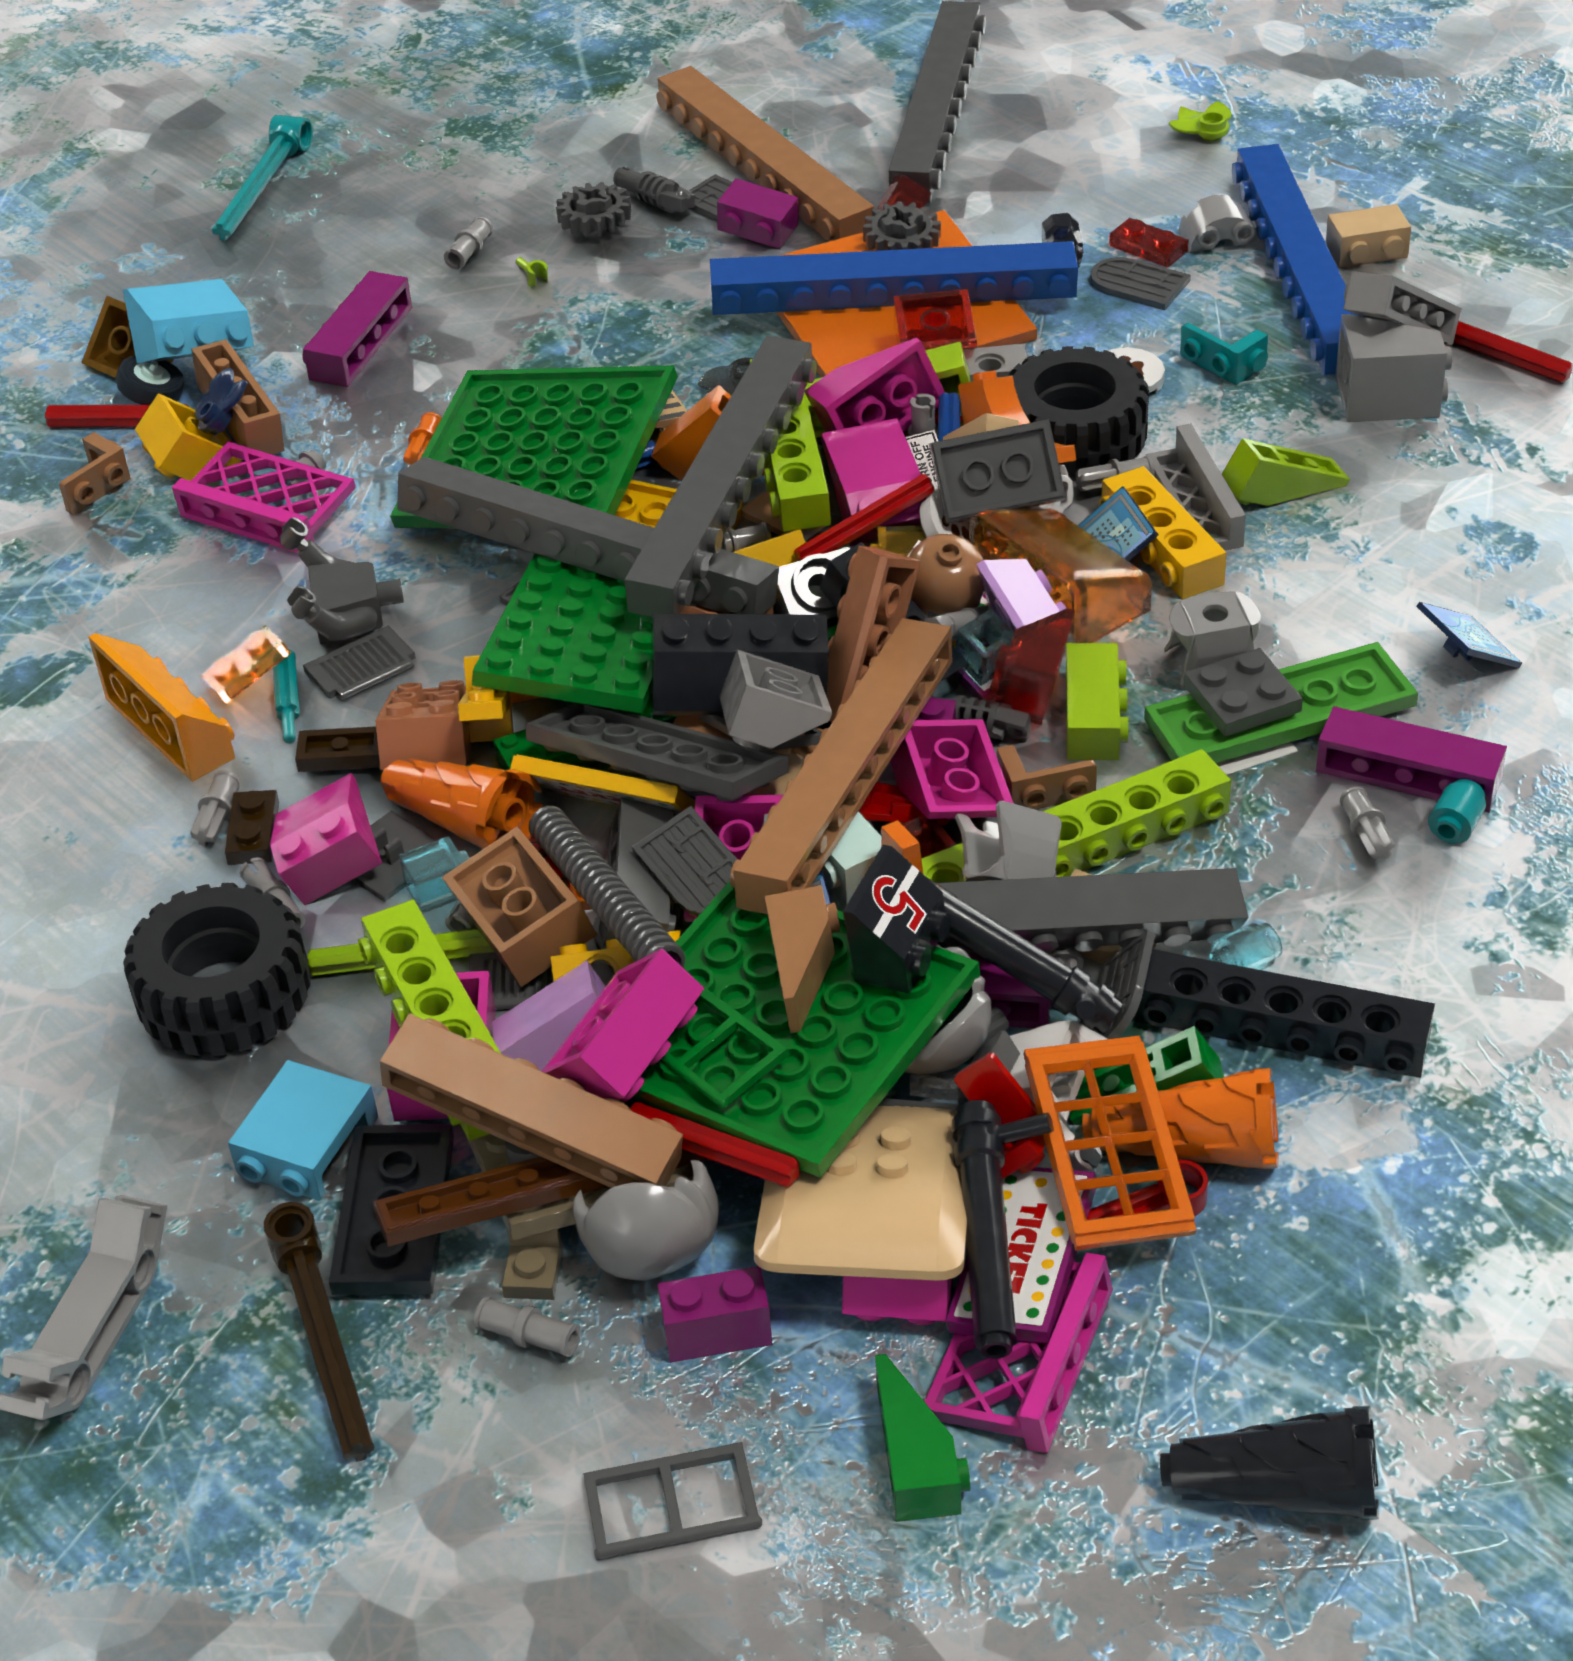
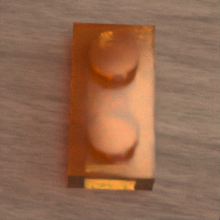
M265 625L257 632L250 634L241 645L227 656L217 660L201 677L208 687L225 704H228L291 654L285 643Z

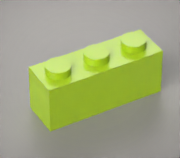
M1066 643L1067 760H1119L1120 743H1128V717H1120V714H1127V688H1119V686H1126L1127 666L1126 660H1118V643Z

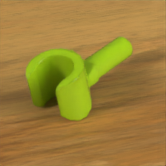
M522 257L516 259L515 263L527 274L528 286L533 287L536 285V277L548 281V266L544 261L534 260L528 263Z

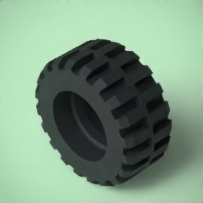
M1073 346L1062 347V350H1044L1039 356L1033 354L1025 358L1022 365L1018 363L1008 376H1013L1020 405L1030 423L1049 419L1054 443L1074 445L1076 461L1059 464L1065 465L1068 477L1072 481L1076 480V471L1079 469L1108 464L1111 459H1117L1119 462L1132 460L1144 448L1148 430L1149 388L1144 380V376L1136 366L1133 367L1130 361L1124 357L1116 358L1113 352L1107 350L1103 352L1095 351L1094 347L1084 346L1083 349H1073Z
M221 883V887L213 888L209 884L196 886L197 891L187 894L181 891L172 895L171 901L165 905L160 902L151 909L148 919L142 918L133 930L134 935L130 936L125 947L124 972L139 1020L144 1024L145 1030L152 1038L161 1040L163 1045L179 1051L182 1047L184 1052L189 1055L202 1056L203 1052H211V1055L214 1057L226 1056L227 1051L239 1049L241 1053L253 1049V1043L263 1040L265 1043L274 1038L279 1027L286 1028L296 1017L295 1010L300 1011L308 997L307 991L311 986V974L300 926L297 924L295 914L288 906L283 904L282 900L269 892L263 895L262 890L257 887L245 885L244 888H238L235 883ZM244 961L237 968L220 975L192 977L200 969L215 963Z

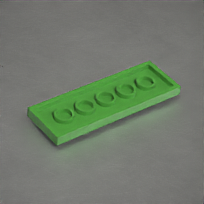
M1374 642L1278 669L1303 698L1301 712L1224 737L1192 695L1188 694L1145 706L1144 720L1171 760L1203 749L1215 763L1320 734L1333 706L1380 717L1417 706L1418 692L1380 643Z

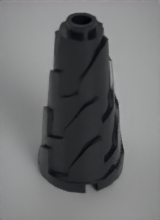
M1370 1405L1353 1406L1352 1408H1344V1411L1309 1414L1278 1423L1253 1425L1231 1433L1180 1438V1443H1171L1170 1453L1160 1454L1162 1486H1172L1174 1494L1182 1495V1500L1234 1502L1258 1508H1279L1300 1513L1354 1516V1518H1361V1520L1379 1519V1499H1375L1374 1487L1378 1486L1373 1419H1370L1371 1407Z

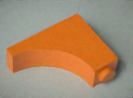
M986 371L973 374L972 382L958 385L964 425L985 413L1019 420V425L1030 423L1020 405L1013 376L997 378L996 371ZM1054 443L1059 464L1076 461L1074 445Z
M720 385L714 388L660 433L651 457L678 480L683 479L731 395Z

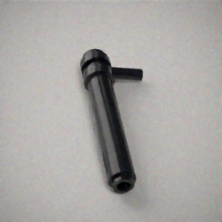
M929 879L943 892L945 912L950 915V929L947 936L1050 1000L1051 1007L1066 1016L1068 1013H1071L1078 1018V1023L1091 1030L1094 1028L1102 1034L1108 1029L1123 1004L1121 999L1114 996V989L1104 983L1098 986L1090 980L1091 975L1077 966L1073 968L1068 967Z
M971 1100L959 1105L956 1109V1115L952 1119V1138L956 1142L954 1144L955 1167L960 1169L963 1202L967 1217L966 1247L974 1344L980 1349V1353L983 1356L997 1359L1008 1356L1017 1341L1001 1168L1005 1165L1004 1144L1051 1133L1054 1131V1126L1048 1112L1002 1124V1118L996 1112L993 1104L983 1100Z

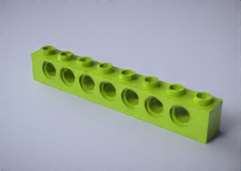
M1201 749L1042 811L1058 816L1062 823L1055 867L1057 877L1071 876L1075 869L1084 871L1091 867L1099 866L1109 860L1139 850L1144 846L1169 836L1177 835L1184 830L1229 813L1231 779ZM962 843L922 858L923 875L935 883L963 882L962 870L965 864Z

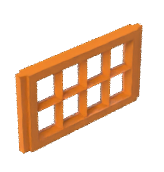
M1140 1036L1025 1049L1023 1053L1025 1069L1037 1114L1048 1112L1053 1121L1054 1131L1043 1134L1075 1251L1195 1235L1197 1231L1194 1222L1195 1216L1144 1042L1141 1041ZM1129 1064L1137 1092L1101 1096L1093 1069ZM1084 1070L1091 1098L1055 1102L1047 1074ZM1140 1102L1148 1130L1112 1135L1104 1107ZM1094 1108L1102 1136L1065 1141L1058 1112ZM1152 1141L1159 1169L1123 1174L1115 1145ZM1105 1147L1113 1175L1076 1180L1068 1151ZM1163 1180L1171 1209L1134 1214L1126 1184ZM1116 1186L1124 1215L1087 1220L1079 1190Z

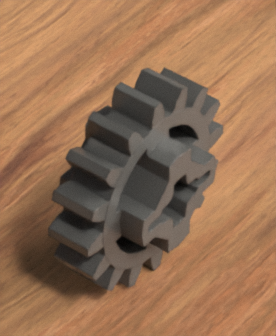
M600 182L594 187L590 183H586L585 188L574 186L572 187V193L563 192V199H557L556 201L557 221L561 223L563 230L570 229L573 235L578 232L584 234V237H588L592 232H596L598 236H602V231L614 233L615 226L624 227L626 226L625 220L631 219L630 196H626L625 189L617 190L615 184L608 187L604 185V182Z
M897 201L896 205L891 206L887 203L883 204L882 211L872 209V216H866L865 225H863V241H866V248L868 250L933 248L939 246V238H941V221H937V214H929V207L927 206L920 209L916 208L915 202H912L909 206H903L901 201Z

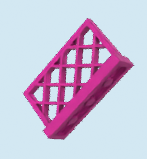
M227 442L191 481L180 478L172 486L181 517L283 549L286 548L282 546L280 536L283 533L282 527L290 518L300 519L308 528V534L304 540L311 539L315 543L313 535L356 488L352 478L232 442ZM232 457L246 461L223 467ZM265 468H272L277 470L275 472H271L254 477L253 474L254 471L262 470ZM246 473L250 475L249 479L230 484L227 482V479ZM298 477L308 479V481L298 484L285 485L287 478H289L288 480ZM223 480L224 484L215 488L206 486V484ZM281 483L282 488L259 494L258 488ZM328 487L337 488L334 492L318 496L316 492ZM253 489L255 495L249 497L235 495ZM309 492L313 494V498L294 503L290 501V498ZM283 499L287 503V505L279 507L268 505V503ZM317 509L316 513L310 519H308L307 516L299 514L306 511ZM295 548V549L290 550V551H293V552H296V553H297L298 549Z
M1085 1253L1082 1263L1074 1262L1069 1278L1071 1283L1066 1288L1056 1325L1048 1344L1022 1341L1014 1345L1012 1352L1006 1357L997 1359L986 1358L965 1368L961 1358L963 1353L976 1348L974 1335L954 1333L924 1401L937 1418L945 1423L1021 1437L1025 1439L1027 1450L1048 1454L1113 1291L1106 1256ZM1033 1353L1038 1361L1036 1368L1015 1378L1007 1365ZM999 1369L1007 1382L981 1394L974 1380ZM964 1385L967 1386L974 1397L957 1406L942 1403L945 1394ZM1014 1394L1021 1403L1015 1417L994 1414L989 1407Z

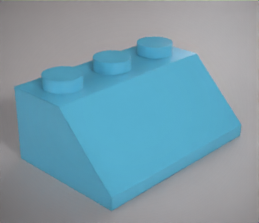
M222 279L123 290L137 364L192 357L191 348L227 339L235 351L254 347L248 311Z

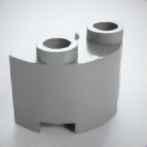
M1212 195L1197 201L1199 206L1193 209L1187 218L1185 216L1181 218L1179 232L1190 253L1213 250L1215 245L1222 239L1232 240L1234 246L1259 243L1257 231L1247 212L1228 195Z

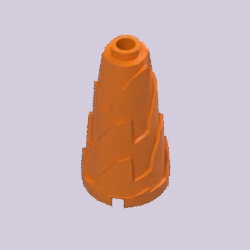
M409 758V761L397 759L390 763L381 774V785L387 799L392 803L424 816L426 819L453 832L459 838L481 849L486 848L517 826L527 839H530L529 821L536 811L543 808V804L534 802V791L542 794L538 781L532 775L515 769L503 770L476 764L465 766L444 761L433 763Z
M1257 1068L1222 1078L1189 1082L1167 1090L1158 1091L1178 1160H1189L1195 1163L1228 1164L1244 1168H1278L1279 1152L1274 1151V1142H1279L1274 1081H1271L1273 1074L1271 1068ZM1140 1102L1104 1107L1112 1135L1148 1130ZM1091 1108V1113H1083L1082 1127L1084 1138L1102 1136L1094 1108ZM1152 1141L1115 1145L1116 1152L1156 1157ZM1100 1147L1101 1151H1106L1105 1147Z

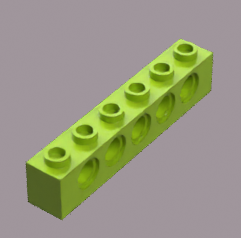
M805 391L801 405L794 407L788 428L786 430L782 429L778 436L777 447L774 453L768 454L764 464L765 484L767 492H769L772 517L780 516L783 532L831 525L829 492Z
M414 899L361 918L364 937L358 939L361 955L367 966L372 964L376 966L377 969L374 970V974L382 995L387 996L391 994L393 998L391 1000V1007L399 1027L402 1026L409 1013L423 1020L428 1018L434 1019L444 1024L450 1032L466 1039H480L488 1043L494 1051L501 1054ZM447 1115L453 1126L457 1124L462 1126L469 1141L489 1134Z

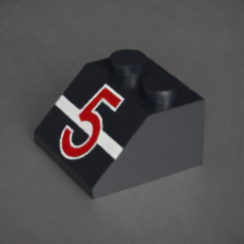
M882 845L843 910L855 981L910 994L919 976H924L927 973L934 949L938 942H943L946 939L950 929V915L945 912L943 892L897 850L888 845Z

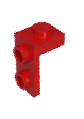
M988 1053L959 1071L954 1078V1082L969 1101L983 1100L993 1104L996 1112L1002 1118V1124L1038 1115L1034 1102L994 1053ZM1043 1135L1004 1144L1005 1165L1001 1168L1002 1179L1017 1170L1021 1174L1027 1173L1045 1157L1043 1150L1046 1146Z

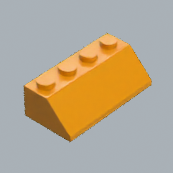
M98 633L88 636L106 700L186 777L193 782L235 759L231 742L235 739V735L228 721L223 717L218 718L215 716L202 697L196 698L189 692L185 682L180 677L174 678L167 671L160 658L151 657L141 646Z

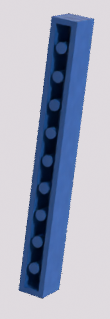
M1279 144L1238 148L1237 162L1232 163L1231 169L1233 183L1238 184L1240 187L1241 201L1246 202L1248 205L1249 218L1256 223L1258 239L1264 240L1267 259H1272L1274 263L1276 279H1281L1285 299H1290L1292 303L1294 319H1299L1301 323L1302 337L1310 343L1312 360L1318 361L1323 375L1336 374L1341 314L1356 315L1343 309L1345 304V282Z
M1073 241L710 259L713 315L1073 298L1077 297L1078 263Z

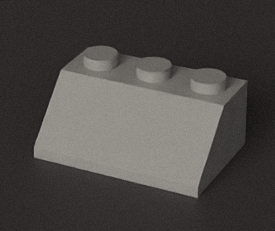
M738 649L736 650L720 694L728 734L733 736L734 742L751 749H758L759 745L772 749L830 720L832 710L818 675Z

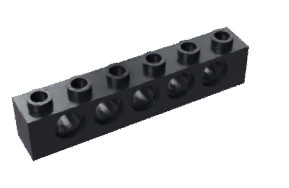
M1152 949L1144 990L1135 1014V1021L1182 1031L1195 1026L1203 1036H1212L1249 1045L1263 1046L1299 1055H1308L1421 1078L1431 1035L1435 1003Z

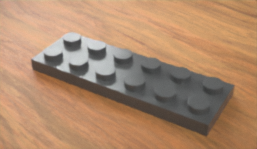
M574 703L525 724L526 740L544 745V748L548 751H565L576 754L577 758L583 761L597 760L611 764V768L614 770H631L645 774V777L649 780H666L677 783L684 790H701L715 794V797L722 801L739 800L743 794L756 788L768 786L770 781L788 773L787 755L768 750L758 751L757 749L741 746L732 740L618 709Z

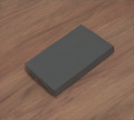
M1049 419L932 442L929 445L946 524L1066 499Z

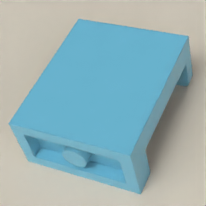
M287 1060L228 1142L236 1172L250 1182H263L281 1188L293 1196L303 1195L320 1200L325 1193L322 1174L355 1126H372L378 1119L372 1086Z

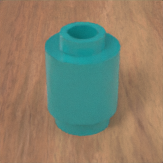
M1459 779L1446 786L1428 817V825L1432 833L1440 840L1451 844H1460L1467 841L1485 811L1484 790L1479 784L1468 779Z

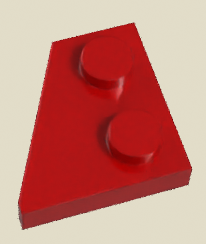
M876 782L858 811L866 820L888 822L898 820L903 823H917L919 826L926 828H941L954 819H928L899 790L898 786Z

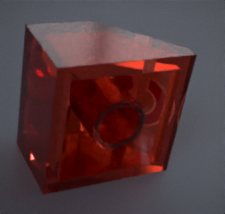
M968 289L893 296L894 330L897 345L918 338L925 350L960 341L963 349L977 348Z
M1067 608L1018 628L1014 631L1010 646L1001 645L994 668L996 670L989 693L996 694V702L1012 705L1014 710L1029 713L1031 723L1042 726L1064 656L1075 610Z

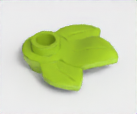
M1219 101L1212 103L1205 112H1198L1181 106L1178 112V119L1170 121L1169 126L1180 133L1198 134L1205 140L1216 141L1228 134L1230 127L1228 121L1231 119L1232 113L1226 105Z

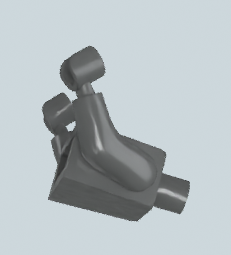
M290 518L282 527L281 544L288 550L298 549L297 555L308 567L311 590L309 591L302 586H296L288 597L287 602L292 606L291 611L294 617L305 619L310 626L317 630L320 644L347 640L380 629L383 626L381 606L404 603L400 579L376 582L372 563H354L329 555L311 539L304 540L308 534V528L298 518Z

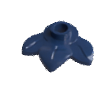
M226 368L218 373L211 381L209 392L203 394L196 405L195 417L199 420L198 428L204 433L210 432L213 435H218L227 427L232 418V411L230 409L240 400L248 384L246 380L234 383L233 369Z

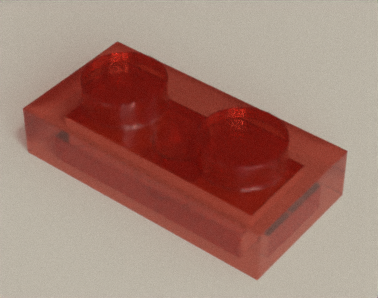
M1128 218L1109 233V246L1167 268L1188 252L1189 239L1175 235L1171 231L1145 224L1138 219Z

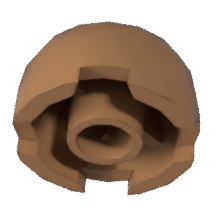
M937 534L924 539L912 549L909 558L920 560L921 563L911 599L925 615H928V611L936 614L958 612L963 608L979 606L984 593V586L976 564L984 559L972 543L954 534Z

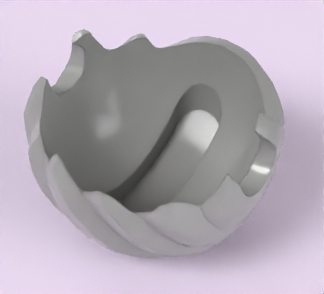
M959 947L945 948L948 951L970 958ZM981 975L974 980L972 987L905 1070V1073L926 1075L948 1071L969 1060L979 1050L987 1038L992 1019L991 998L984 991L985 979Z
M698 1160L691 1161L693 1168L692 1181L684 1177H678L673 1187L641 1182L614 1186L604 1192L590 1208L585 1205L581 1190L577 1193L573 1201V1215L581 1242L601 1269L623 1279L636 1281L650 1280L680 1270L704 1252L715 1235L719 1216V1201L708 1171L702 1162Z

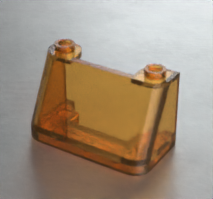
M987 509L970 519V543L978 549L984 560L1027 559L1034 572L1040 569L1043 571L1052 587V592L1048 594L1055 604L1061 601L1072 618L1073 623L1068 626L1072 640L1070 643H1094L1151 611L1152 582L1147 573L1139 570L1136 566L1070 521L1062 513L1054 509Z

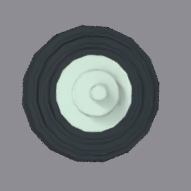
M135 355L130 356L122 361L116 375L118 390L123 396L140 405L151 404L158 393L178 402L184 388L183 374L175 365L167 360L137 364Z

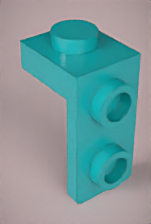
M1190 323L1181 326L1180 355L1235 385H1238L1266 367L1268 360V335L1258 329L1231 345Z

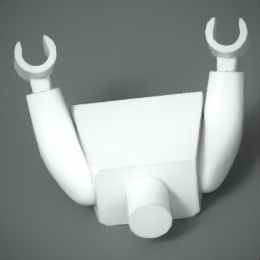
M1072 1020L1058 1021L1010 1035V1038L1020 1052L1010 1073L1034 1102L1025 1069L1023 1056L1025 1049L1106 1040L1108 1038ZM1084 1070L1047 1074L1054 1101L1060 1102L1076 1099L1085 1076ZM1070 1111L1058 1112L1065 1141L1074 1140L1075 1138L1072 1131L1063 1123L1067 1121ZM1100 1147L1068 1151L1073 1170L1094 1172L1091 1165L1082 1159L1089 1161L1096 1167L1102 1159Z

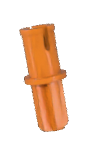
M427 412L421 416L418 427L410 432L408 438L409 446L403 456L405 463L412 465L420 460L442 419L440 415L434 412Z

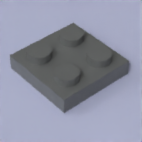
M1261 648L1184 672V687L1224 737L1302 711L1303 698Z

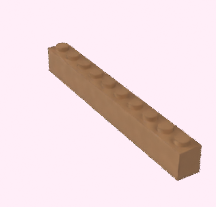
M688 66L657 78L659 92H657L656 98L659 107L663 111L667 112L679 124L686 127L697 138L710 146L714 152L720 154L757 185L799 197L798 217L821 234L825 240L833 241L863 232L865 217L872 216L874 205L695 68Z
M902 618L893 633H889L886 636L883 648L877 657L873 656L871 658L867 672L861 680L855 682L852 694L845 704L839 706L836 718L830 727L822 731L818 745L812 754L808 753L806 755L802 769L796 778L789 780L785 794L777 805L771 807L767 821L761 830L753 834L749 848L741 860L737 859L734 862L730 873V885L735 888L737 908L768 915L765 896L809 888L952 664L951 626Z

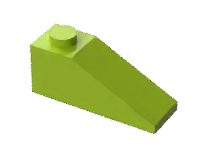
M1244 438L1241 439L1222 472V476L1235 498L1244 505L1256 503L1269 506L1345 487L1351 480L1330 457Z

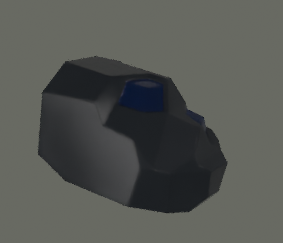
M1069 213L1052 214L1042 222V243L1073 241L1079 268L1084 253L1079 223Z

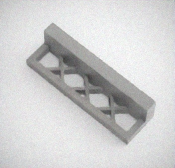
M1190 423L1176 426L1175 449L1146 454L1153 461L1154 477L1186 511L1193 507L1207 512L1203 517L1189 514L1205 531L1221 536L1213 539L1225 551L1244 547L1246 514L1193 425ZM1176 462L1180 465L1177 471L1161 467V465ZM1179 484L1193 490L1188 494L1174 488Z

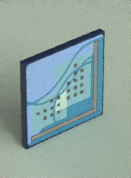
M1122 486L1063 538V541L1093 585L1098 588L1159 534L1127 489Z
M1420 601L1416 607L1448 636L1443 648L1454 658L1460 654L1467 661H1470L1475 656L1520 668L1522 662L1473 616Z

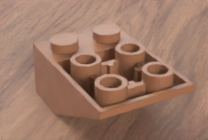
M443 681L439 683V687L422 688L421 683H404L398 685L397 690L391 691L375 720L380 770H384L397 759L409 761V758L433 763L444 761L467 765L471 755L472 744L470 742L469 721H459L458 703L466 693V686H464L463 681Z

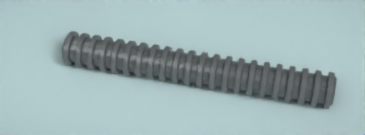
M545 806L536 811L529 821L530 835L635 962L662 948L684 968L686 960L684 951L566 814L556 806Z

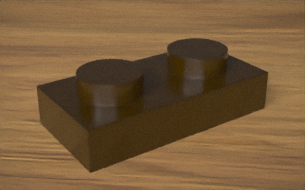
M376 726L299 731L295 756L298 772L380 767Z
M277 790L233 792L225 847L228 865L244 864L245 862L252 864L250 859L256 857L264 859L266 863L272 862L273 854L270 842L275 816L279 809Z

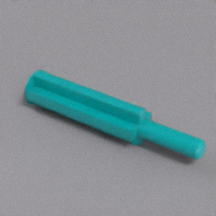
M281 648L274 651L271 656L275 710L277 711V718L282 721L283 741L291 744L296 740L295 719L300 715L296 654L290 649Z

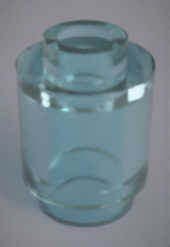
M1251 923L1214 940L1209 960L1264 970L1272 966L1276 958L1282 955V943L1276 930L1270 924L1262 923L1259 925Z

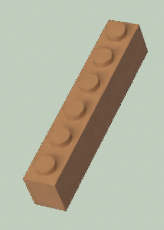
M409 1013L380 1059L382 1086L610 1188L631 1182L653 1183L666 1186L681 1159L683 1134L678 1132L670 1123L658 1118L650 1120L634 1113L619 1100L600 1098L585 1091L580 1084L571 1079H557L541 1072L537 1066L522 1058L512 1059L494 1051L488 1043L480 1039H466L450 1032L444 1024L434 1019L428 1018L423 1020Z

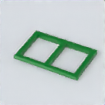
M705 988L698 999L727 1020L679 1059H676L667 1052L660 1061L719 1107L725 1109L790 1054L787 1047ZM739 1028L770 1051V1053L720 1093L690 1070L689 1067L698 1062Z

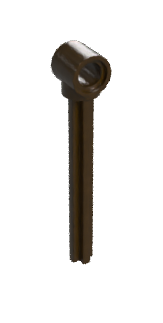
M282 1203L274 1207L266 1215L263 1222L265 1236L273 1261L281 1272L289 1276L343 1458L347 1460L355 1457L356 1462L367 1459L365 1453L374 1451V1444L319 1271L318 1264L322 1259V1244L315 1219L309 1207L302 1203Z

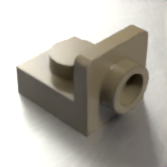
M560 1229L512 1241L507 1230L510 1247L502 1283L504 1298L554 1300L563 1255Z

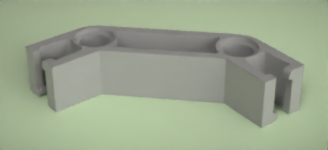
M126 1195L115 1196V1200L108 1198L99 1199L90 1252L32 1349L4 1356L1 1370L2 1375L6 1378H13L16 1374L20 1375L21 1379L20 1387L17 1391L10 1394L0 1393V1410L45 1420L75 1410L83 1403L152 1283L158 1263L167 1211L166 1204Z

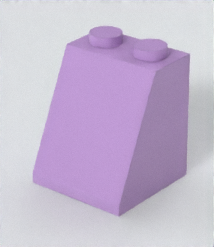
M586 960L492 1021L493 1040L501 1054L512 1059L522 1058L528 1060L542 1071L606 986Z

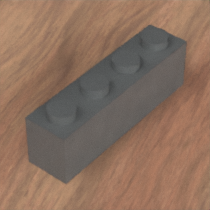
M621 797L609 830L608 864L666 932L674 931L676 915L670 914L674 906L673 898L632 849L633 845L673 818V810ZM604 924L603 946L606 947V941L616 939V937Z

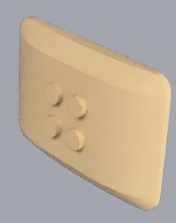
M877 1106L821 1178L799 1169L801 1172L800 1176L791 1187H783L765 1180L754 1242L755 1263L766 1271L776 1273L933 1281L948 1280L962 1273L965 1262L967 1217L963 1202L960 1169L955 1167L954 1144L956 1142L952 1138V1119L956 1112L946 1108Z

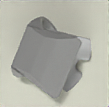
M1236 591L1205 592L1179 601L1174 605L1169 615L1172 632L1164 651L1166 652L1180 644H1183L1188 650L1179 682L1180 688L1186 689L1183 685L1184 672L1254 650L1253 641L1260 629L1261 616L1256 604L1248 596Z
M999 801L996 804L998 824L985 821L983 823V831L977 829L967 815L957 814L955 816L962 834L965 864L962 870L963 882L1057 877L1055 867L1062 825L1058 816L1006 801Z

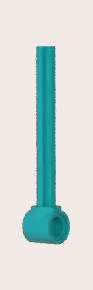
M274 115L269 125V148L212 228V233L219 235L221 241H227L229 236L233 234L285 157L294 155L297 150L307 151L310 148L313 128L309 118Z

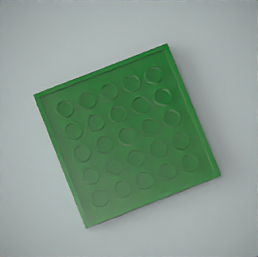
M674 365L467 370L421 458L434 459L615 515L676 383L678 376ZM397 503L390 515L395 528L454 529V527L397 510Z
M729 881L676 941L685 954L684 969L702 986L787 1047L790 1055L725 1109L715 1104L660 1060L651 1066L649 1064L641 1074L644 1083L632 1099L791 1156L798 1161L800 1170L821 1178L969 991L974 980L980 977L979 962L936 946L931 955V963L927 973L924 976H919L910 994L855 981L843 911L837 910L841 931L831 933L835 954L801 1031L790 1033L768 915L737 908L735 888L731 887ZM698 998L694 1002V1005L698 1007L695 1015L682 1028H675L667 1039L671 1043V1047L667 1052L676 1059H679L727 1020ZM738 1028L698 1062L689 1067V1069L721 1093L768 1055L770 1051Z

